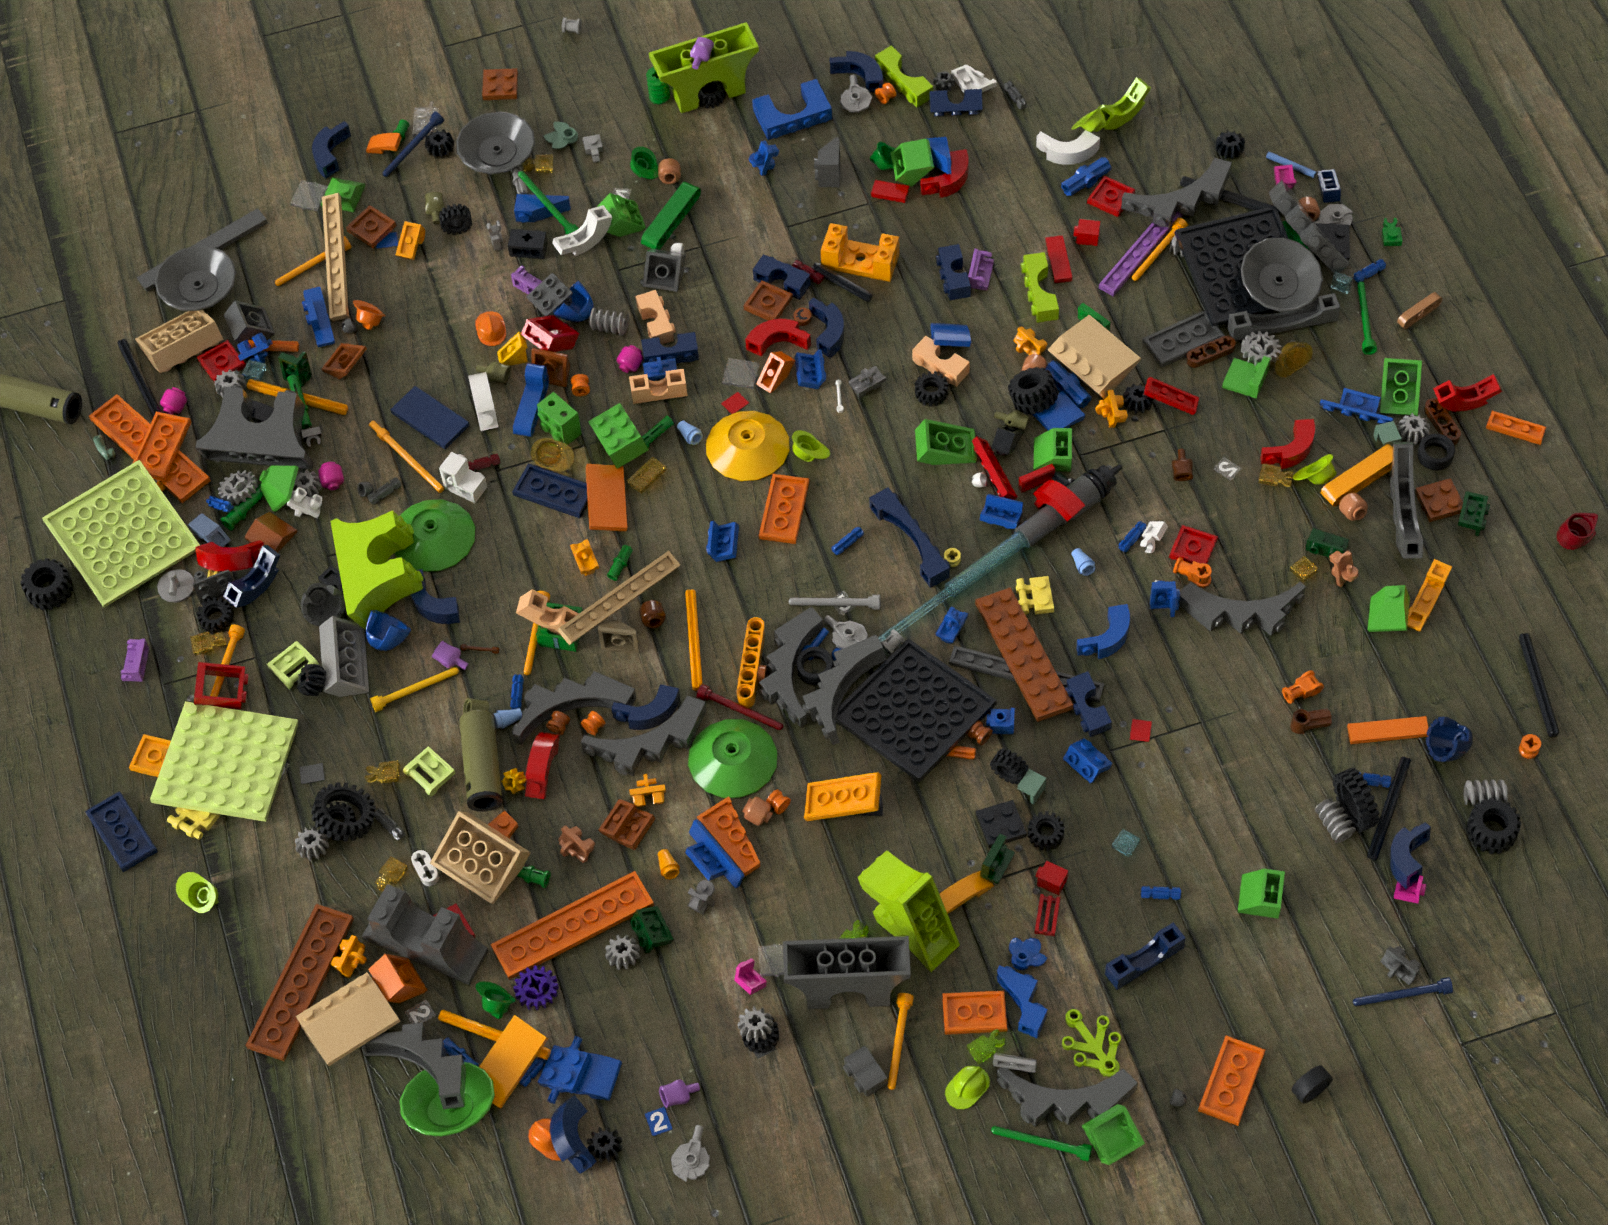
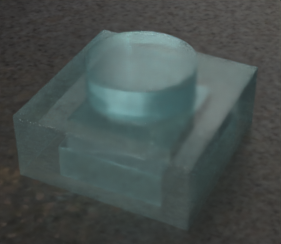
M1335 272L1331 288L1348 294L1353 278Z
M248 360L242 375L245 379L261 381L267 369L266 364Z
M1122 829L1112 843V848L1130 857L1139 844L1140 838Z

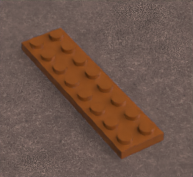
M1011 587L975 599V604L1036 721L1039 722L1073 710V703Z
M319 904L315 905L246 1043L247 1049L285 1061L301 1029L296 1016L312 1006L331 967V961L337 955L340 949L339 945L345 939L354 921L352 915Z

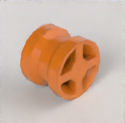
M888 82L884 83L882 88L875 90V95L882 104L888 103L889 99H893L897 95L894 87Z
M577 374L571 378L573 395L580 397L589 394L590 386L588 385L589 378L587 375Z
M591 711L588 714L589 717L582 720L581 725L589 734L595 736L598 733V729L606 723L597 712Z
M1527 734L1522 738L1519 746V753L1522 757L1533 759L1538 755L1541 747L1539 737Z
M777 789L769 795L766 801L771 804L774 812L779 815L788 808L791 799L787 796L784 797L782 792Z

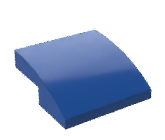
M930 324L934 345L970 347L971 337L967 325Z
M1063 391L1058 393L1057 400L1053 405L1049 406L1050 408L1043 410V412L1032 414L1047 430L1052 428H1069L1085 418V414Z
M589 1053L591 1059L576 1094L589 1095L592 1099L610 1100L622 1062L607 1056Z

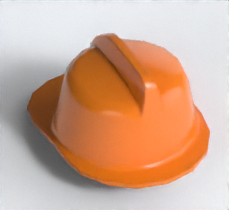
M360 300L353 301L354 306L357 308L356 320L362 323V326L368 330H371L373 326H378L382 317L386 316L370 303Z
M489 311L477 317L475 326L480 342L487 346H496L505 340L506 328L504 319L499 313Z
M551 1119L535 1121L529 1130V1142L547 1158L561 1161L551 1140Z

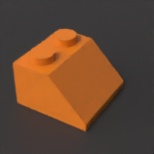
M384 954L368 969L372 975L371 978L378 985L387 1002L401 1003L427 991L426 986L409 958Z

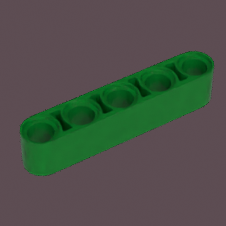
M684 181L644 232L641 244L651 249L660 250L699 199L701 188Z

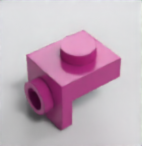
M1292 164L1274 167L1276 185L1282 180L1292 189L1297 183L1296 179H1294Z
M1419 875L1418 882L1407 889L1397 881L1394 899L1419 903L1420 896H1424L1426 884H1423L1424 876Z
M752 958L741 962L737 966L734 979L750 995L765 988L767 983L753 969L755 961Z

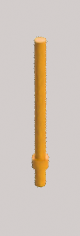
M374 420L369 423V426L377 433V436L382 441H386L439 493L444 491L445 488L403 449L385 428L380 427Z

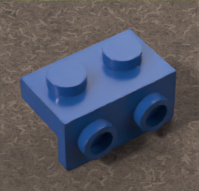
M817 350L814 355L797 352L794 357L798 386L819 389L826 380L822 350Z
M988 494L985 506L980 514V521H984L987 524L1000 525L1007 529H1015L1021 520L1024 503Z
M710 521L706 550L708 555L716 562L736 558L739 525L736 522L719 526L715 521Z
M1175 581L1152 582L1150 609L1170 608V617H1174L1175 610L1179 609L1178 600H1180V590L1176 589Z
M1085 738L1071 744L1063 757L1089 783H1093L1098 774L1110 769L1113 764Z

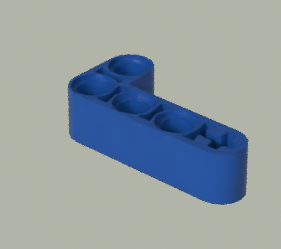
M527 363L525 368L526 386L515 417L513 434L533 437L539 419L537 404L545 399L549 377L546 366Z

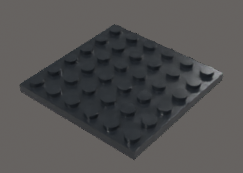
M1275 206L1175 231V236L1212 327L1228 323L1229 314L1247 311L1249 314L1261 315L1276 311L1266 308L1254 300L1244 287L1241 276L1244 255L1254 244L1267 238L1289 239Z
M908 638L838 707L836 722L920 783L969 733L971 727L977 721H981L997 705V700Z

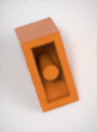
M782 351L771 352L756 384L767 392L772 393L788 377L795 360Z

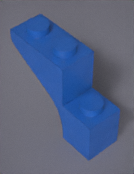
M999 965L997 969V982L1021 1010L1022 1015L1018 1023V1031L1038 1038L1047 1018V1009L1043 1005L1031 1003L1037 990L1038 980H1035L1029 974H1020L1011 967Z

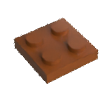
M517 68L483 70V100L517 99Z
M369 205L346 229L347 232L374 248L397 225L396 221Z
M761 280L743 307L745 311L765 320L778 319L792 300L793 294Z
M1451 478L1415 489V494L1429 522L1461 513L1463 501Z

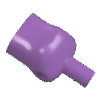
M704 37L697 38L690 52V56L694 58L693 69H698L701 61H709L714 47V43L710 39Z
M444 641L440 642L432 654V658L439 661L446 668L457 665L465 670L468 666L467 662L460 659L461 651Z
M680 1079L659 1088L661 1100L666 1108L685 1104L690 1099V1093L700 1091L698 1083L686 1086L683 1080Z

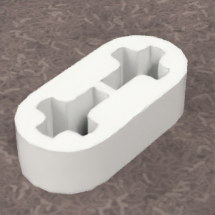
M424 850L414 852L411 857L412 864L422 883L426 886L435 885L439 880V875L436 867L430 864L431 858L429 854ZM420 857L424 859L425 865L423 866L418 861ZM429 871L433 878L429 879L425 872Z

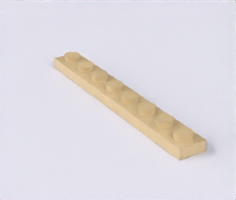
M339 193L322 197L329 317L332 322L349 318L342 204Z
M667 551L562 625L557 631L571 645L679 568L680 564L670 551Z

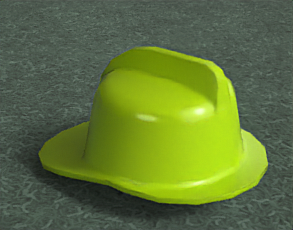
M1100 106L1082 117L1071 129L1074 130L1081 127L1090 133L1100 131L1106 125L1105 115L1101 111Z
M802 430L793 433L792 440L794 444L792 448L798 458L809 462L815 458L826 459L830 456L829 449L812 434Z
M1328 454L1318 461L1305 466L1294 474L1293 479L1303 480L1307 478L1313 484L1328 482L1337 474L1331 462L1333 455Z
M186 872L178 878L176 893L181 901L194 911L206 913L219 903L217 900V888L199 874Z
M966 1066L961 1069L946 1087L945 1096L950 1106L963 1110L974 1105L989 1088L990 1079L986 1071L979 1066Z

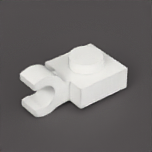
M1149 522L1142 534L1144 539L1140 544L1141 547H1147L1145 553L1154 552L1155 541H1160L1168 528L1165 522Z

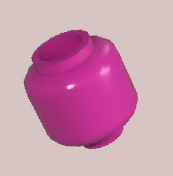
M633 345L623 347L616 359L620 365L619 369L625 373L637 371L643 361L642 351Z
M175 387L167 389L160 400V405L164 408L163 412L171 415L174 413L180 414L187 402L186 393Z
M326 462L318 470L321 486L328 488L330 491L339 489V486L344 482L342 468L335 462Z

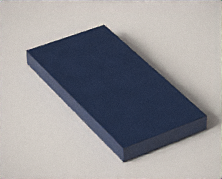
M416 386L390 409L393 415L443 449L452 444L470 426L467 420Z
M530 463L527 464L512 491L513 496L577 518L582 516L588 505L587 483Z
M120 791L85 811L122 872L158 852Z

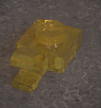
M536 155V159L528 158L523 163L524 171L529 172L535 169V173H553V155Z
M209 631L190 636L195 656L214 651L213 646L227 645L223 632L210 635Z
M390 856L379 870L381 876L375 882L378 885L376 888L383 892L386 885L390 884L391 881L397 884L407 871V865Z

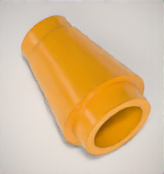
M667 849L660 850L657 856L661 875L667 880L676 878L679 875L680 866Z

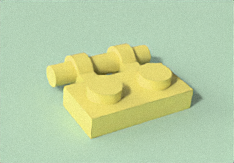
M1048 576L1029 578L1030 585L1024 584L1023 578L1016 580L1017 586L1015 588L1016 593L1019 594L1018 602L1025 615L1029 613V608H1034L1035 614L1054 612ZM1031 593L1032 599L1029 600L1026 594Z
M177 807L175 811L180 816L174 817L170 815L167 818V822L172 824L173 828L186 832L187 836L200 840L203 837L200 829L203 828L209 831L220 815ZM189 820L194 824L190 826L186 824V821Z

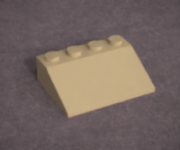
M203 310L187 311L135 340L154 368L159 373L171 370L177 364L186 362L188 358L194 355L201 354L203 350L218 345L224 339L215 321Z
M1090 315L1063 333L1048 349L1053 357L1074 373L1102 399L1108 396L1107 391L1114 390L1141 360L1137 354Z
M458 811L430 864L489 903L494 904L522 870L531 852L474 815Z
M368 973L363 974L296 1016L303 1031L328 1067L400 1022Z

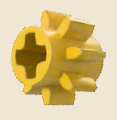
M517 768L503 773L505 777L501 782L505 790H511L512 794L525 789L524 784L527 779H525L523 771L517 772Z

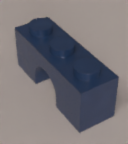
M982 89L964 90V100L959 104H953L948 100L947 90L929 92L930 114H934L935 117L944 116V113H951V116L962 115V112H969V115H978L979 111L983 110Z
M959 244L938 248V255L935 256L936 264L941 268L939 269L940 279L945 282L943 283L944 293L948 294L949 301L971 297V285L967 272H954L955 270L963 269V256Z
M764 254L753 268L754 281L760 283L762 280L771 284L777 279L785 280L784 290L792 293L793 297L801 300L811 285L810 274L806 271L799 270L788 263H783L774 257Z
M695 332L677 334L678 342L673 347L662 346L659 337L642 339L644 363L657 361V357H660L661 360L675 358L676 363L699 360Z
M1087 671L1067 679L1065 690L1074 702L1073 709L1075 714L1080 715L1082 719L1080 724L1084 733L1088 732L1089 736L1093 737L1112 729V721L1104 705L1098 708H1091L1086 704V700L1089 697L1096 695V687L1089 672Z

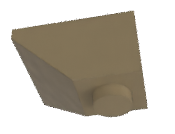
M604 620L599 625L598 634L601 650L639 654L640 648L635 629L617 620Z

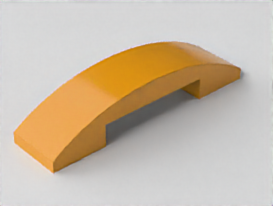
M1434 559L1412 607L1409 609L1408 627L1421 632L1442 592L1452 566Z
M981 871L975 872L954 883L940 893L947 914L974 896H981L993 888L994 884L980 877Z

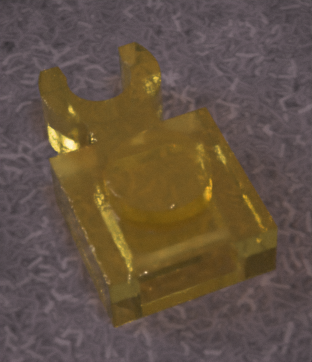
M1262 464L1258 483L1277 487L1279 482L1286 487H1291L1292 480H1287L1286 478L1292 479L1294 473L1292 471L1280 472L1281 467Z
M398 761L380 762L379 768L374 766L366 767L367 772L372 773L365 776L367 782H374L376 780L379 783L399 781L400 763Z

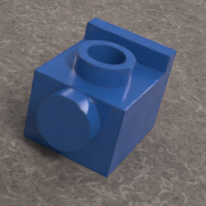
M1011 708V710L991 709V714H987L986 726H990L992 734L1014 735L1015 708Z

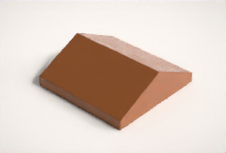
M341 343L321 370L338 379L343 378L366 351V346Z
M532 348L531 364L547 367L549 384L566 387L570 370L568 355Z
M268 512L254 520L245 535V539L250 543L261 540L264 542V546L268 545L278 553L298 531L271 512Z

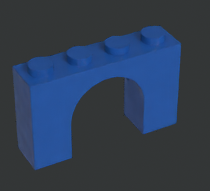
M817 79L801 84V96L806 104V108L797 114L789 115L779 112L775 108L769 94L752 99L753 111L767 140L832 120V108Z

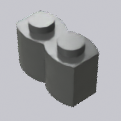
M866 1046L844 1058L845 1065L843 1069L848 1077L852 1076L856 1080L854 1085L859 1093L863 1092L867 1097L888 1084L886 1075Z

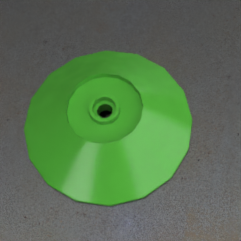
M443 499L425 500L410 506L399 516H402L403 520L412 526L414 530V543L404 550L395 552V556L397 558L402 557L405 561L411 563L414 569H423V572L442 571L455 566L468 555L475 542V525L470 514L460 505Z
M725 719L709 725L696 736L689 749L688 767L694 781L706 792L721 798H727L728 796L730 798H742L756 793L770 781L777 767V749L772 737L759 725L744 719Z
M464 1062L466 1067L464 1107L443 1109L439 1097V1086L434 1078L424 1070L418 1073L406 1085L400 1099L401 1116L410 1128L424 1135L442 1137L461 1133L477 1124L490 1110L495 1097L492 1079L484 1069L472 1063Z

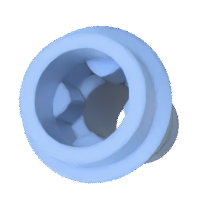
M684 420L677 425V429L688 444L697 445L702 440L703 434L699 428Z
M1081 548L1073 550L1071 555L1074 558L1078 572L1083 576L1092 574L1095 570V562Z
M520 708L497 710L493 714L497 729H504L522 718Z

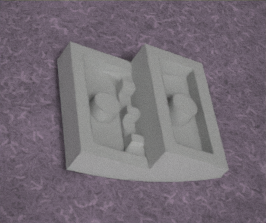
M994 1053L993 1066L1035 1073L1037 1059Z

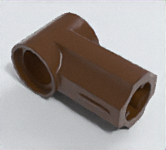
M1328 708L1313 711L1296 710L1293 714L1290 728L1294 733L1303 734L1308 729L1331 726L1330 710Z

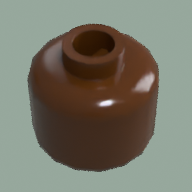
M646 601L639 608L641 621L648 628H658L666 620L664 608L659 601Z

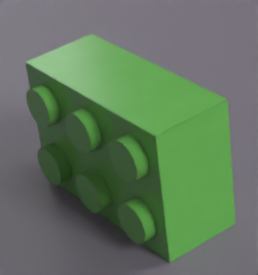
M620 403L588 421L617 469L649 450Z

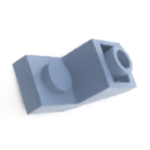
M202 513L187 524L198 539L204 538L207 543L214 542L223 547L231 541L218 524Z

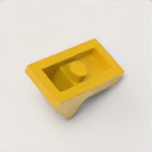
M518 332L497 351L499 363L511 366L528 361L526 338L521 335V332Z

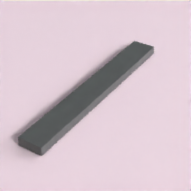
M257 208L192 246H211L221 250L267 224V219ZM162 263L137 277L138 282L146 292L156 287L157 270Z
M954 645L949 665L1015 681L1004 658ZM1056 671L1064 688L1067 687L1066 680L1075 677ZM1093 681L1096 687V695L1089 697L1087 700L1099 703L1105 683Z

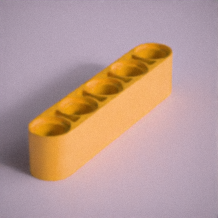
M1391 444L1385 445L1327 483L1322 488L1320 494L1335 507L1340 504L1343 496L1357 493L1392 470L1393 446Z
M758 617L751 618L747 623L737 685L738 704L747 708L752 707L755 703L758 685L757 671L758 666L761 665L765 640L764 621Z

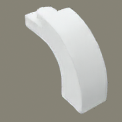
M1085 130L1076 140L1061 142L1040 132L1037 135L1036 147L1042 152L1047 153L1046 160L1057 164L1071 165L1091 158L1099 150L1100 138Z
M604 205L588 209L586 220L578 230L568 235L553 238L552 244L561 255L571 252L575 256L580 255L594 247L605 236L610 227L612 216Z
M486 372L469 375L480 430L499 427Z

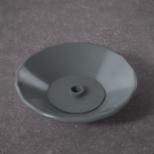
M506 112L485 113L470 120L461 129L456 140L457 154L466 166L476 172L487 174L505 173L521 166L531 156L535 146L534 131L527 121L515 114Z
M1267 238L1254 244L1244 255L1241 266L1244 287L1254 300L1266 308L1279 312L1298 311L1310 305L1320 293L1323 281L1320 264L1313 253L1299 242L1286 238Z
M191 246L178 250L165 259L157 270L155 286L158 296L167 305L181 311H199L214 306L228 295L234 287L236 270L233 261L223 251L211 246Z

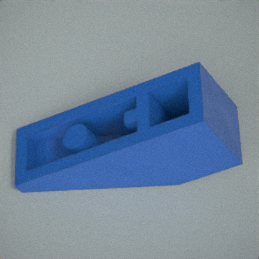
M947 137L926 138L929 139L934 166L947 174H951V157Z
M517 194L514 208L516 222H536L553 216L536 195ZM545 195L560 213L571 209L569 196Z

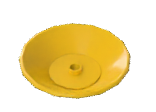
M740 411L722 418L712 427L706 440V455L713 468L725 477L738 481H754L772 475L784 464L790 451L789 436L783 425L771 415L757 411Z

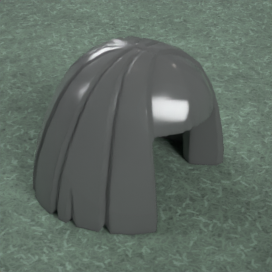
M313 583L302 595L301 611L303 617L313 625L320 626L332 616L340 618L345 610L343 593L332 585Z

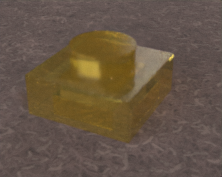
M1305 556L1290 567V571L1303 583L1318 570V567Z

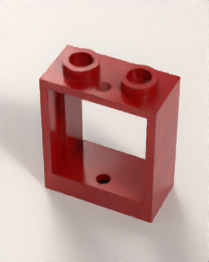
M555 315L527 319L521 335L541 350L559 352L573 349L579 333Z
M198 662L194 704L241 709L242 703H246L247 691H243V686L248 685L249 675L245 673V666ZM205 675L239 678L237 699L203 696Z

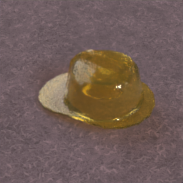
M1289 342L1284 345L1275 363L1277 375L1287 377L1306 365L1312 357V347L1305 342Z
M550 438L538 439L531 448L532 460L543 468L562 472L571 467L574 461V453L571 447Z

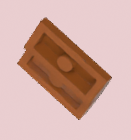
M619 799L599 828V832L617 843L635 850L655 821V817L653 814L637 809L635 804Z

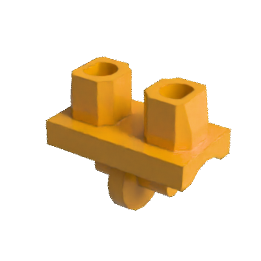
M1022 326L1018 327V333L1013 340L1017 344L1016 351L1018 353L1025 351L1028 355L1037 354L1041 356V353L1047 347V342L1043 339L1037 340L1035 332L1031 328L1026 330Z
M1108 390V396L1099 401L1095 410L1103 418L1107 417L1109 428H1115L1117 423L1126 421L1128 414L1127 410H1118L1124 404L1123 395H1115L1114 390Z
M588 539L581 543L570 545L581 575L587 576L595 573L596 569H599Z
M643 774L644 780L636 781L637 787H645L629 789L630 797L633 798L636 807L646 806L645 796L652 795L654 805L664 803L665 784L649 786L657 783L656 778L648 779L647 774Z
M351 935L349 940L343 939L339 946L343 953L341 957L335 956L331 961L332 967L348 978L351 977L358 964H365L367 961L366 957L363 956L365 945L359 942L358 938Z

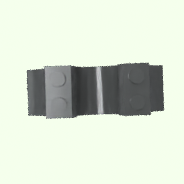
M236 385L224 388L222 405L216 422L210 431L196 442L195 448L205 460L267 466H297L299 469H313V461L304 450L301 430L305 405L296 392L291 390L278 392L274 401L272 415L264 422L252 423L250 422L253 413L252 401L244 389Z
M389 884L386 885L367 918L369 924L362 935V938L366 941L409 958L414 962L469 986L489 951L486 946L468 932L459 914L441 907L436 916L430 915L416 907L405 891Z
M909 936L783 941L784 983L792 985L804 993L807 998L808 1009L829 1008L831 997L841 992L864 994L866 1002L870 1007L890 1006V994L893 988L900 982L911 978Z

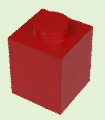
M1079 219L1078 226L1074 227L1073 235L1077 237L1076 244L1098 246L1100 221Z
M1046 861L1044 866H1040L1035 876L1037 877V886L1059 896L1068 880V870Z

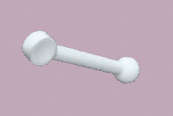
M836 380L835 385L837 386L838 398L836 410L838 413H842L844 411L841 403L840 386L842 381Z

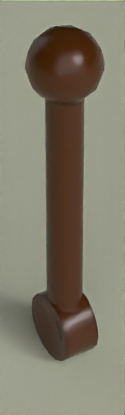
M466 644L460 645L462 651L468 649L498 654L500 650L498 647L488 648L467 646Z

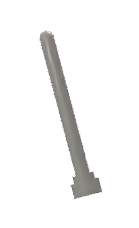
M880 595L868 596V598H790L788 601L790 605L868 606L872 610H880Z

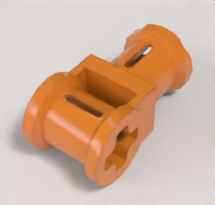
M1181 557L1177 559L1173 573L1187 576L1189 581L1194 582L1201 588L1211 584L1212 569L1208 564H1200L1195 561L1191 564L1183 561Z
M1309 670L1297 678L1294 685L1282 688V693L1285 700L1292 704L1295 699L1301 696L1306 699L1317 695L1324 689V685L1314 676L1315 672Z

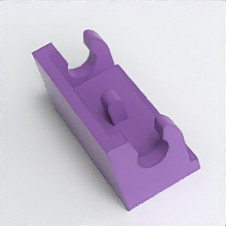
M974 249L968 276L971 288L988 290L994 259L985 258V256L992 257V253Z
M520 266L511 274L514 287L529 294L543 281L524 270V266Z
M130 639L127 641V655L124 669L121 670V680L143 682L149 646L145 639Z

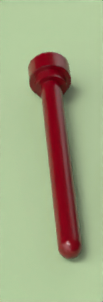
M702 684L698 689L696 695L698 699L703 701L712 700L777 730L783 729L782 723L713 693L710 686Z

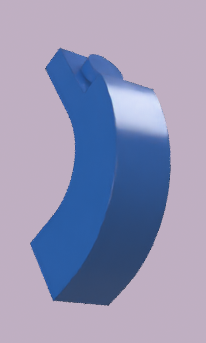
M1127 604L1108 607L1107 617L1110 627L1104 634L1077 639L1076 650L1078 656H1089L1097 653L1098 659H1102L1114 654L1123 646L1128 636L1130 613Z

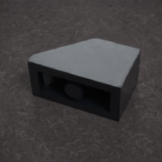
M1006 424L998 427L991 448L996 450L997 454L1003 456L1014 452L1024 430L1009 427Z

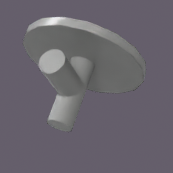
M171 570L160 578L157 585L158 593L167 602L176 603L184 601L194 592L192 583H195V580L185 570Z

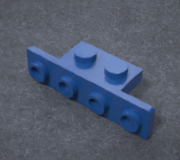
M321 287L304 290L305 301H302L304 312L308 311V315H305L308 326L312 325L317 346L323 347L334 344L335 340Z
M1344 388L1340 404L1323 399L1320 401V406H1323V409L1327 411L1339 410L1341 414L1346 416L1355 414L1359 416V419L1370 421V419L1378 420V424L1394 421L1392 417L1376 414L1381 398L1378 396Z
M698 819L694 820L689 834L697 844L687 847L685 853L708 881L724 875L734 888H738L744 878L743 872L707 831L706 827Z

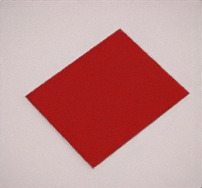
M736 392L721 404L731 414H734L749 404V402L739 392Z
M1132 719L1130 740L1149 742L1152 721Z

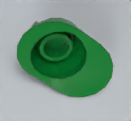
M882 141L878 142L877 149L870 156V161L882 171L892 169L891 152L895 148Z
M643 146L634 148L630 160V168L633 173L641 178L656 179L658 177V165L654 153Z
M482 981L475 985L476 990L482 996V1008L497 1019H501L503 1014L508 1012L511 1003H514L516 1000L498 984Z

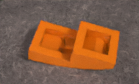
M383 133L372 136L366 152L383 154L384 150L397 151L402 137L400 133Z

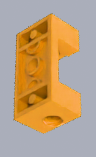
M830 223L821 248V264L830 270L890 282L899 257V237L882 233L879 246L848 240L847 226ZM858 257L865 258L863 261L856 260Z

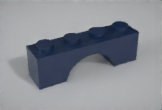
M1173 922L1157 932L1153 939L1140 950L1130 955L1122 954L1107 963L1105 975L1116 990L1184 949L1186 938Z

